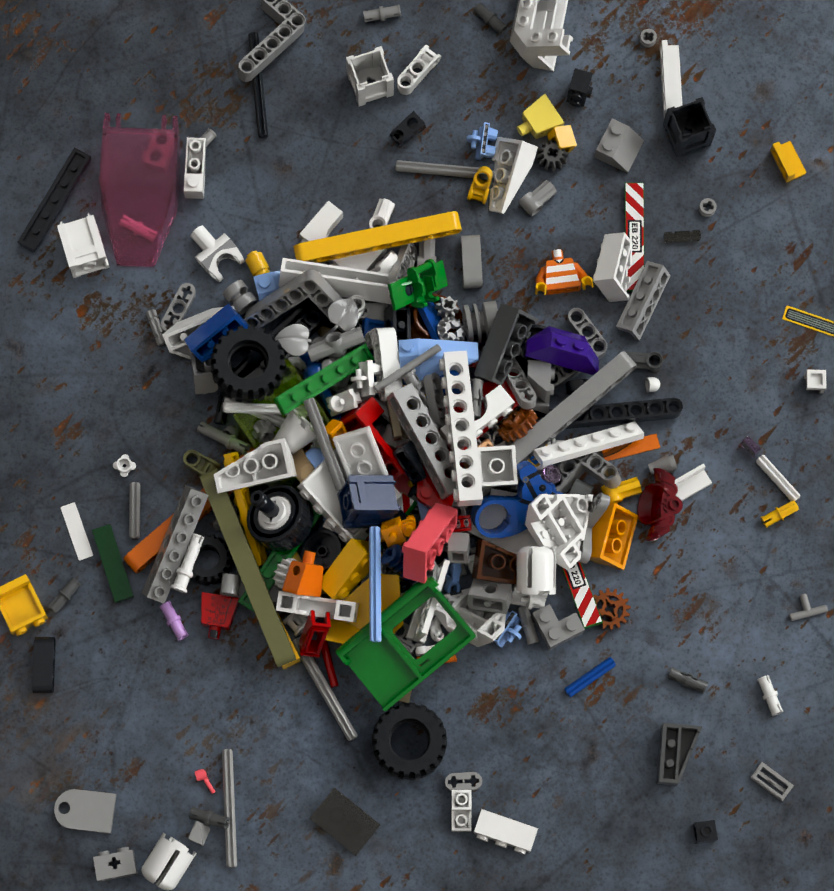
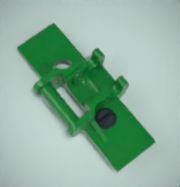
M428 259L417 267L408 268L407 276H402L400 279L388 284L387 287L393 311L408 304L416 308H424L428 306L427 302H437L440 300L439 296L435 297L432 293L448 286L443 260L435 262L433 259Z

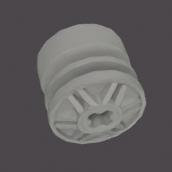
M496 301L483 302L482 311H478L477 305L474 303L472 304L471 313L469 305H463L462 321L463 325H465L464 331L466 332L465 336L468 342H474L473 335H476L477 342L481 343L482 334L484 333L488 339L498 311Z

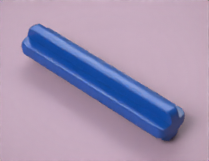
M609 657L564 689L566 694L572 697L614 668L616 665L614 660Z

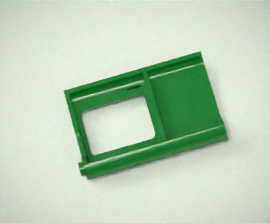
M433 576L428 577L425 584L417 582L381 612V642L374 643L370 641L369 622L335 650L342 662L347 666L349 665L385 712L476 637L472 629L437 588L439 584ZM434 597L457 626L419 659H415L395 636L393 629L428 599Z

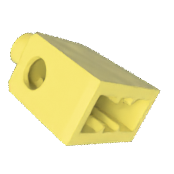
M544 94L522 113L524 123L517 126V130L521 136L531 132L535 139L547 136L554 127L564 126V121L547 95Z

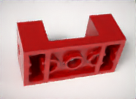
M372 396L358 404V408L348 411L339 421L343 422L347 432L370 426L388 474L393 475L394 479L405 472L392 453L397 448L392 450L378 430L372 425L384 412Z

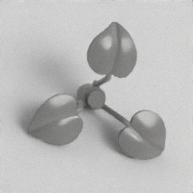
M352 298L334 301L329 306L327 315L329 321L335 324V326L322 337L312 340L308 339L309 330L302 324H292L282 329L274 340H278L281 347L288 354L301 356L307 352L309 345L325 340V337L329 333L334 332L338 327L343 331H349L354 328L358 321V307ZM328 356L329 359L321 363V369L341 357ZM351 375L334 385L342 388L347 387Z

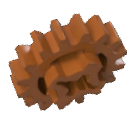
M520 408L519 411H512L507 419H503V424L498 426L500 429L497 431L503 441L509 442L512 440L514 442L516 438H523L528 434L529 430L533 429L532 425L537 423L538 417L533 409Z
M607 588L605 593L599 590V596L593 595L596 605L601 601L600 616L611 621L608 622L602 619V630L606 626H609L610 631L613 630V626L619 629L621 627L620 622L623 624L627 622L624 617L630 616L626 612L631 609V606L626 605L629 599L622 598L623 592L619 595L616 594L617 589L610 592L609 588ZM609 597L615 598L617 601L610 600ZM607 605H608L610 608H611V607L614 608L613 611H612V613H611L610 611H607V612L605 611ZM622 608V615L618 618L617 611Z

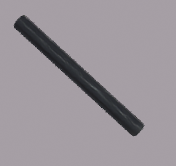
M257 32L248 34L250 51L259 44ZM261 71L253 78L258 137L266 138L268 137Z

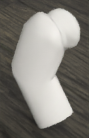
M435 616L429 632L431 638L438 642L444 638V633L441 630L442 623Z

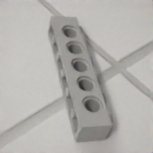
M410 383L392 392L387 397V400L408 439L414 443L426 472L443 500L453 495V489H456L455 482L451 480V470H454L453 463L449 462L448 446L439 434L437 424L432 421L427 406L422 403L419 391ZM407 403L412 406L413 410L408 408ZM416 420L421 422L422 427L417 424ZM426 437L431 440V444L426 441ZM435 454L440 457L441 461L435 458ZM444 471L450 475V478L445 476ZM466 481L461 482L464 487L468 486Z
M185 485L143 588L142 594L147 598L165 604L171 589L170 586L173 584L177 574L176 570L180 567L209 496L206 493Z

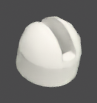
M647 377L645 379L646 391L648 393L657 391L660 388V381L655 377Z

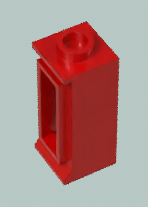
M315 610L310 611L299 640L300 656L320 657L321 649L331 628L330 612L325 613L323 623L315 622ZM314 631L319 632L316 641L311 640Z

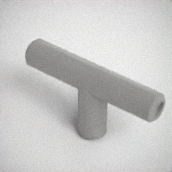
M802 594L799 597L803 610L789 614L790 621H795L826 613L828 608L826 605L811 608L807 594Z

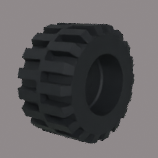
M202 534L205 538L198 555L204 550H213L219 555V562L212 569L206 570L198 567L195 561L192 569L193 577L191 579L195 580L198 584L204 583V585L209 586V583H213L215 585L219 580L222 582L223 574H229V570L232 568V555L227 543L218 536L217 538L214 534H210V536Z

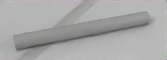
M436 344L374 385L377 392L381 391L442 350L441 347Z

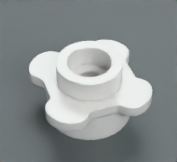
M124 454L117 462L113 463V468L117 469L122 477H127L131 470L136 469V464L131 462L128 455Z

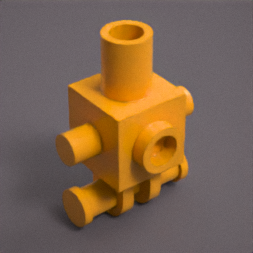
M408 515L405 520L401 521L399 516L382 522L380 530L381 543L385 541L387 547L394 544L402 545L406 538L411 536L412 531L416 530V518L413 515Z

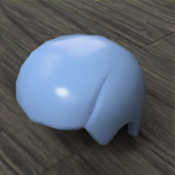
M314 447L305 453L314 468L324 460L321 448Z

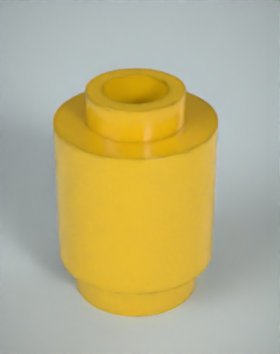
M253 251L247 255L245 262L253 276L270 272V267L262 252Z

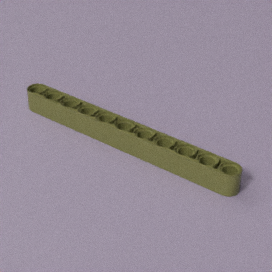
M218 469L212 470L199 476L206 494L209 495V502L276 665L281 667L295 661L296 656L228 492L217 493L214 474L218 472Z

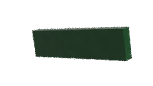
M111 524L93 529L92 532L115 603L133 598V592Z

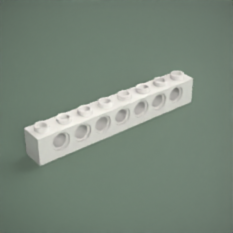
M467 351L444 352L442 359H439L440 371L443 370L444 377H441V387L445 389L446 393L443 396V405L447 407L448 414H445V424L449 426L450 430L447 433V443L451 444L452 451H449V462L453 463L454 470H451V480L455 482L456 489H453L454 501L457 500L458 507L481 505L483 493ZM455 370L459 375L453 376L450 374V371ZM452 389H459L461 393L454 394ZM460 407L463 412L457 413L453 408ZM456 426H463L465 431H458ZM464 444L467 449L461 450L457 445ZM460 463H467L469 468L463 469ZM468 481L471 487L466 488L461 482Z

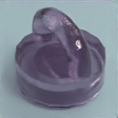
M548 465L541 471L542 479L548 483L552 482L555 484L561 478L559 469L554 465Z

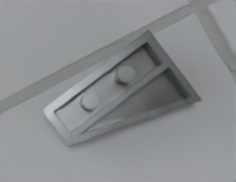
M663 723L661 725L657 771L658 785L677 786L703 726Z

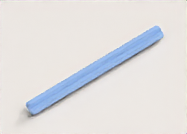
M371 526L369 528L370 641L374 643L381 642V528L378 526Z

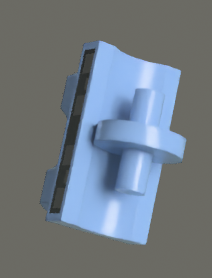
M484 122L483 126L479 127V131L473 130L472 135L466 137V141L471 143V149H476V160H481L483 157L492 158L495 155V146L487 145L488 140H496L498 130L490 128V123Z
M511 611V613L507 612L505 630L494 640L500 648H503L507 641L511 643L514 638L518 640L522 638L518 633L522 628L518 625L521 620L514 611Z

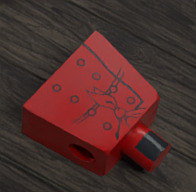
M202 592L201 624L204 627H209L208 638L219 640L221 630H230L239 606V598Z

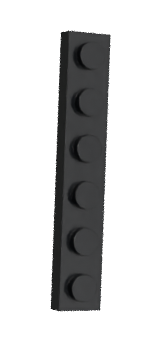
M74 147L19 238L18 244L33 252L37 250L91 160L90 155Z

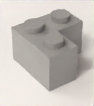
M550 604L533 612L531 615L549 651L583 634L585 631L577 613L558 621Z

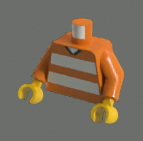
M561 249L553 250L551 252L552 260L546 261L545 266L540 268L536 277L535 295L538 294V291L544 292V295L580 291L581 283L582 289L586 290V285L594 287L593 279L572 258H564Z

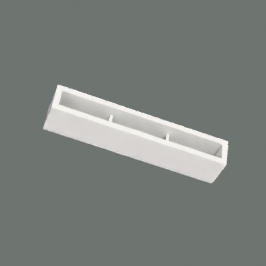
M288 258L282 259L278 287H282L303 272L313 269L319 272L341 297L350 298L353 295H360L366 301L392 304L387 287L389 284V274Z

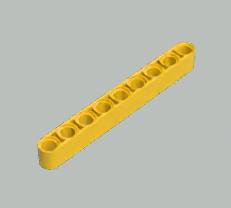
M452 211L296 244L293 248L296 260L320 263L460 233L462 228L458 212Z

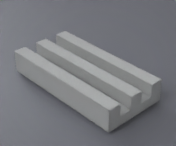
M763 762L760 763L750 779L781 802L794 786ZM763 768L773 777H775L784 785H786L787 789H784L778 783H776L763 772H761V769ZM759 775L783 794L780 795L756 776Z

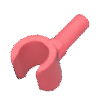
M204 769L195 771L197 782L204 780L211 794L216 792L209 782L206 771Z

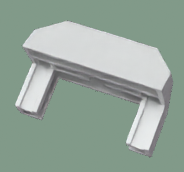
M518 0L510 43L519 55L533 68L554 72L557 56L570 55L569 46L570 41H573V37L571 35H564L565 30L563 29L568 0Z

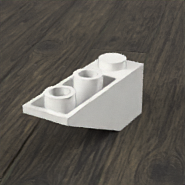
M187 137L184 175L185 198L204 199L206 138Z

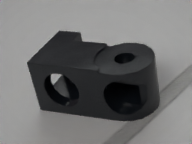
M413 111L392 130L389 136L399 147H402L416 134L422 132L426 125Z

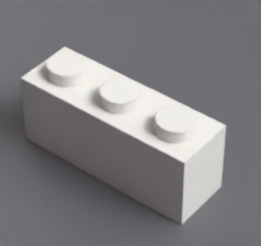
M481 809L474 834H477L476 838L488 841V839L496 841L495 845L506 848L508 845L514 847L515 852L525 855L526 852L530 853L538 828Z

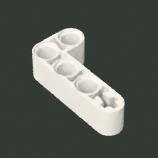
M392 327L374 328L367 332L365 335L366 345L369 350L373 349L375 363L381 365V372L379 375H376L377 382H380L400 369L396 331ZM397 379L382 389V392H379V398L382 402L387 401V397L392 392L403 387L402 379Z

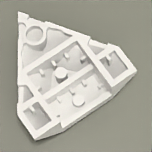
M539 494L528 505L525 525L538 547L547 546L553 549L556 553V564L566 570L571 569L581 559L582 551H580L581 541L585 539L590 514L588 506L589 502H592L593 494Z
M470 588L461 590V593L451 596L450 593L444 595L475 633L476 637L469 643L476 647L489 644L505 630L506 614L469 608L468 593ZM437 601L434 614L448 632H452L457 625Z

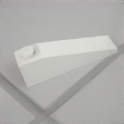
M497 137L495 155L492 157V161L495 164L494 171H492V178L494 180L493 187L490 189L489 211L504 214L531 169L538 147L522 140Z
M285 438L263 443L260 447L214 474L217 493L297 477L294 459Z

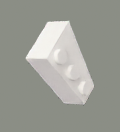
M625 232L604 235L600 255L597 259L596 271L593 275L594 283L609 302L627 301L630 298V294H627V283L631 282V277L627 276L628 266L632 264L633 243Z

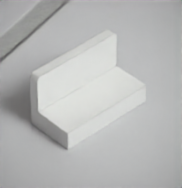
M704 464L675 480V484L678 487V492L675 496L679 497L681 501L712 484L704 470L706 467Z

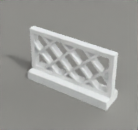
M446 559L438 565L437 582L439 585L437 588L442 591L450 561ZM431 597L413 612L405 638L418 643H425L437 604L436 598Z

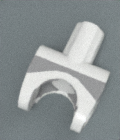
M202 225L196 228L190 235L203 250L195 256V259L218 282L224 279L218 271V264L221 260L229 258L237 261L240 265L245 262L236 245L225 233L215 240Z

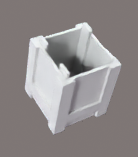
M382 46L355 57L353 55L346 57L347 76L353 87L359 107L366 105V102L385 96L387 98L394 96V79L392 73H389ZM371 79L375 82L368 84L367 80Z
M87 214L86 218L62 224L61 221L60 225H57L73 278L110 268L94 215Z

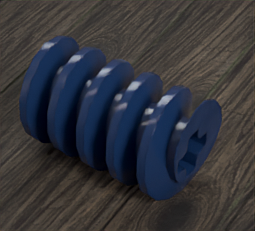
M394 544L384 551L381 556V563L403 578L404 553H402L400 545ZM403 578L406 581L408 580V583L410 584L417 582L407 578Z

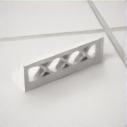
M662 40L660 45L663 114L665 118L668 108L682 106L679 45H668L667 40Z

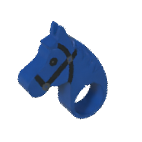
M522 461L517 464V476L520 478L517 486V495L484 496L481 505H474L472 507L471 520L477 530L486 537H510L528 529L525 525L528 505L539 494L554 495L564 493L556 491V487L552 482L548 483L543 480L532 463ZM491 504L502 505L507 512L506 519H503L502 523L496 528H482L479 524V516L482 510Z

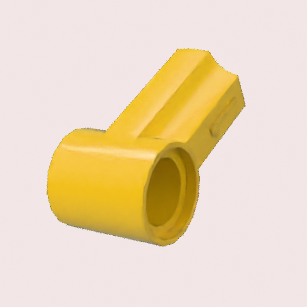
M637 477L622 481L614 489H610L605 485L601 487L602 493L609 495L610 502L616 504L625 498L642 493Z

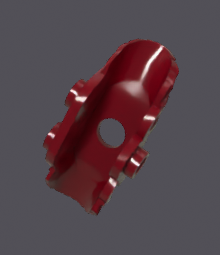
M653 468L655 483L649 484L644 488L637 506V515L640 522L652 525L645 539L649 542L667 534L670 531V526L675 521V515L683 508L681 499L675 496L678 492L675 477L661 468Z

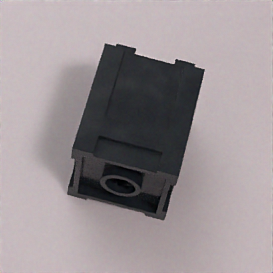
M703 97L680 107L667 109L663 126L665 131H668L676 157L700 147L711 146L716 128L709 119ZM685 130H688V131H691V132H692V133H687V134H684V135L682 134V133L685 132Z

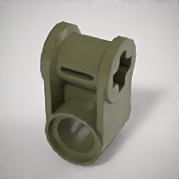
M188 450L183 456L185 467L198 476L221 467L215 460L195 450ZM190 456H194L198 460L194 464H189L187 459Z

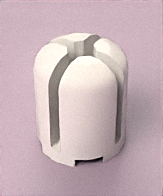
M525 546L518 551L516 594H556V553L553 549L547 546Z
M163 832L142 866L141 871L145 879L153 884L156 882L157 887L163 890H173L197 853L194 851L193 854H190L188 852L189 848L173 837H170L169 840L166 839V834Z

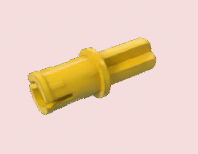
M792 500L779 508L775 507L774 511L760 518L762 522H765L763 523L764 526L768 528V526L780 520L784 521L785 517L798 511L799 508L797 503Z

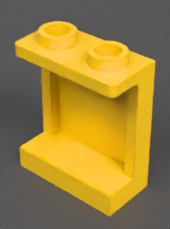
M26 574L0 586V611L13 636H20L26 633L28 628L32 626L38 627L45 623L48 616Z

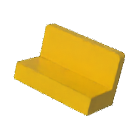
M791 141L780 144V142L772 144L770 152L786 183L806 174V170Z

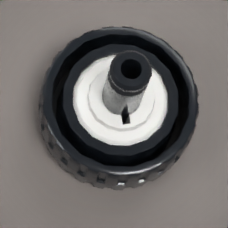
M274 485L263 491H255L251 495V505L247 513V527L252 537L266 549L274 552H285L300 545L309 535L313 526L314 512L310 502L305 500L298 490L289 485Z

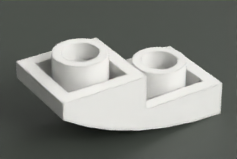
M452 790L451 832H471V790Z

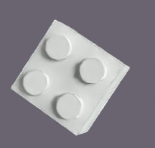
M515 445L477 447L482 488L515 486L518 484Z

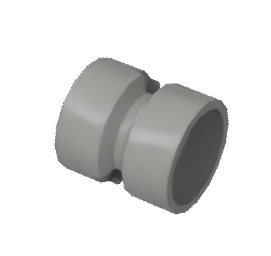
M237 280L223 292L225 299L229 303H233L232 306H234L235 311L240 316L258 302L253 293L248 292V287L243 280Z

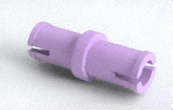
M165 602L159 608L167 619L166 623L168 627L172 628L177 640H183L189 634L181 623L182 619L175 612L171 602Z

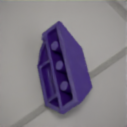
M548 326L526 341V357L594 375L599 371V359L585 336Z

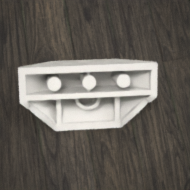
M223 307L212 308L179 321L162 335L169 353L191 359L190 353L192 352L184 339Z

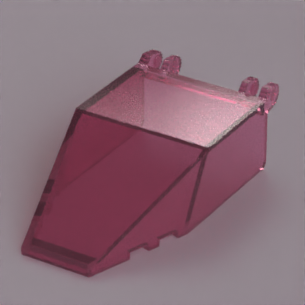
M105 113L99 184L102 213L117 265L155 267L172 222L177 215L181 155L178 116H173V130L166 129V115H162L161 129L121 128L120 113H117L116 127H110V113Z

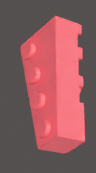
M435 503L432 509L428 510L424 520L419 522L418 528L412 531L409 540L404 542L402 546V553H404L403 578L425 584L428 579L427 571L433 570L436 556L441 555L444 542H448L457 525V508Z

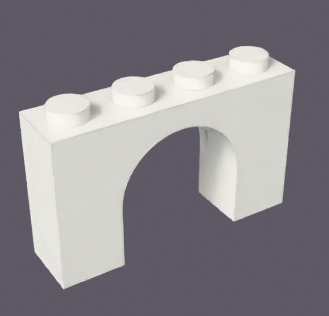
M328 201L299 234L300 243L327 238L343 219V212ZM387 249L339 258L328 262L330 263L329 265L370 271L384 256Z

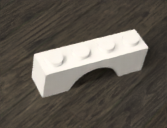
M501 385L485 395L483 402L485 414L475 421L476 439L482 435V430L486 427H493L498 422V418L501 416L506 417L513 411L512 408L515 402ZM444 425L440 428L439 434L447 443V433L450 430L449 426ZM456 426L458 431H465L463 426ZM458 444L457 446L462 450L466 445Z
M279 591L276 611L309 616L310 611L315 610V617L325 618V613L330 612V619L356 623L359 603Z

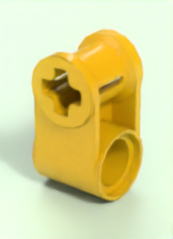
M482 166L476 171L467 200L474 199L482 202L484 205L486 204L493 177L492 170L489 167ZM479 173H485L488 179H480Z

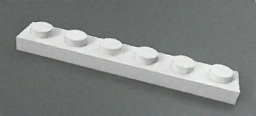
M634 421L536 448L533 455L540 465L545 467L644 439V432Z

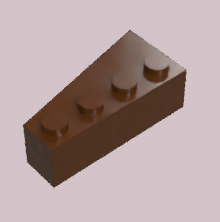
M477 539L472 578L517 584V554L487 541Z

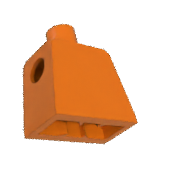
M304 550L302 561L293 560L291 562L282 591L296 595L321 597L324 568L321 565L314 564L315 552Z

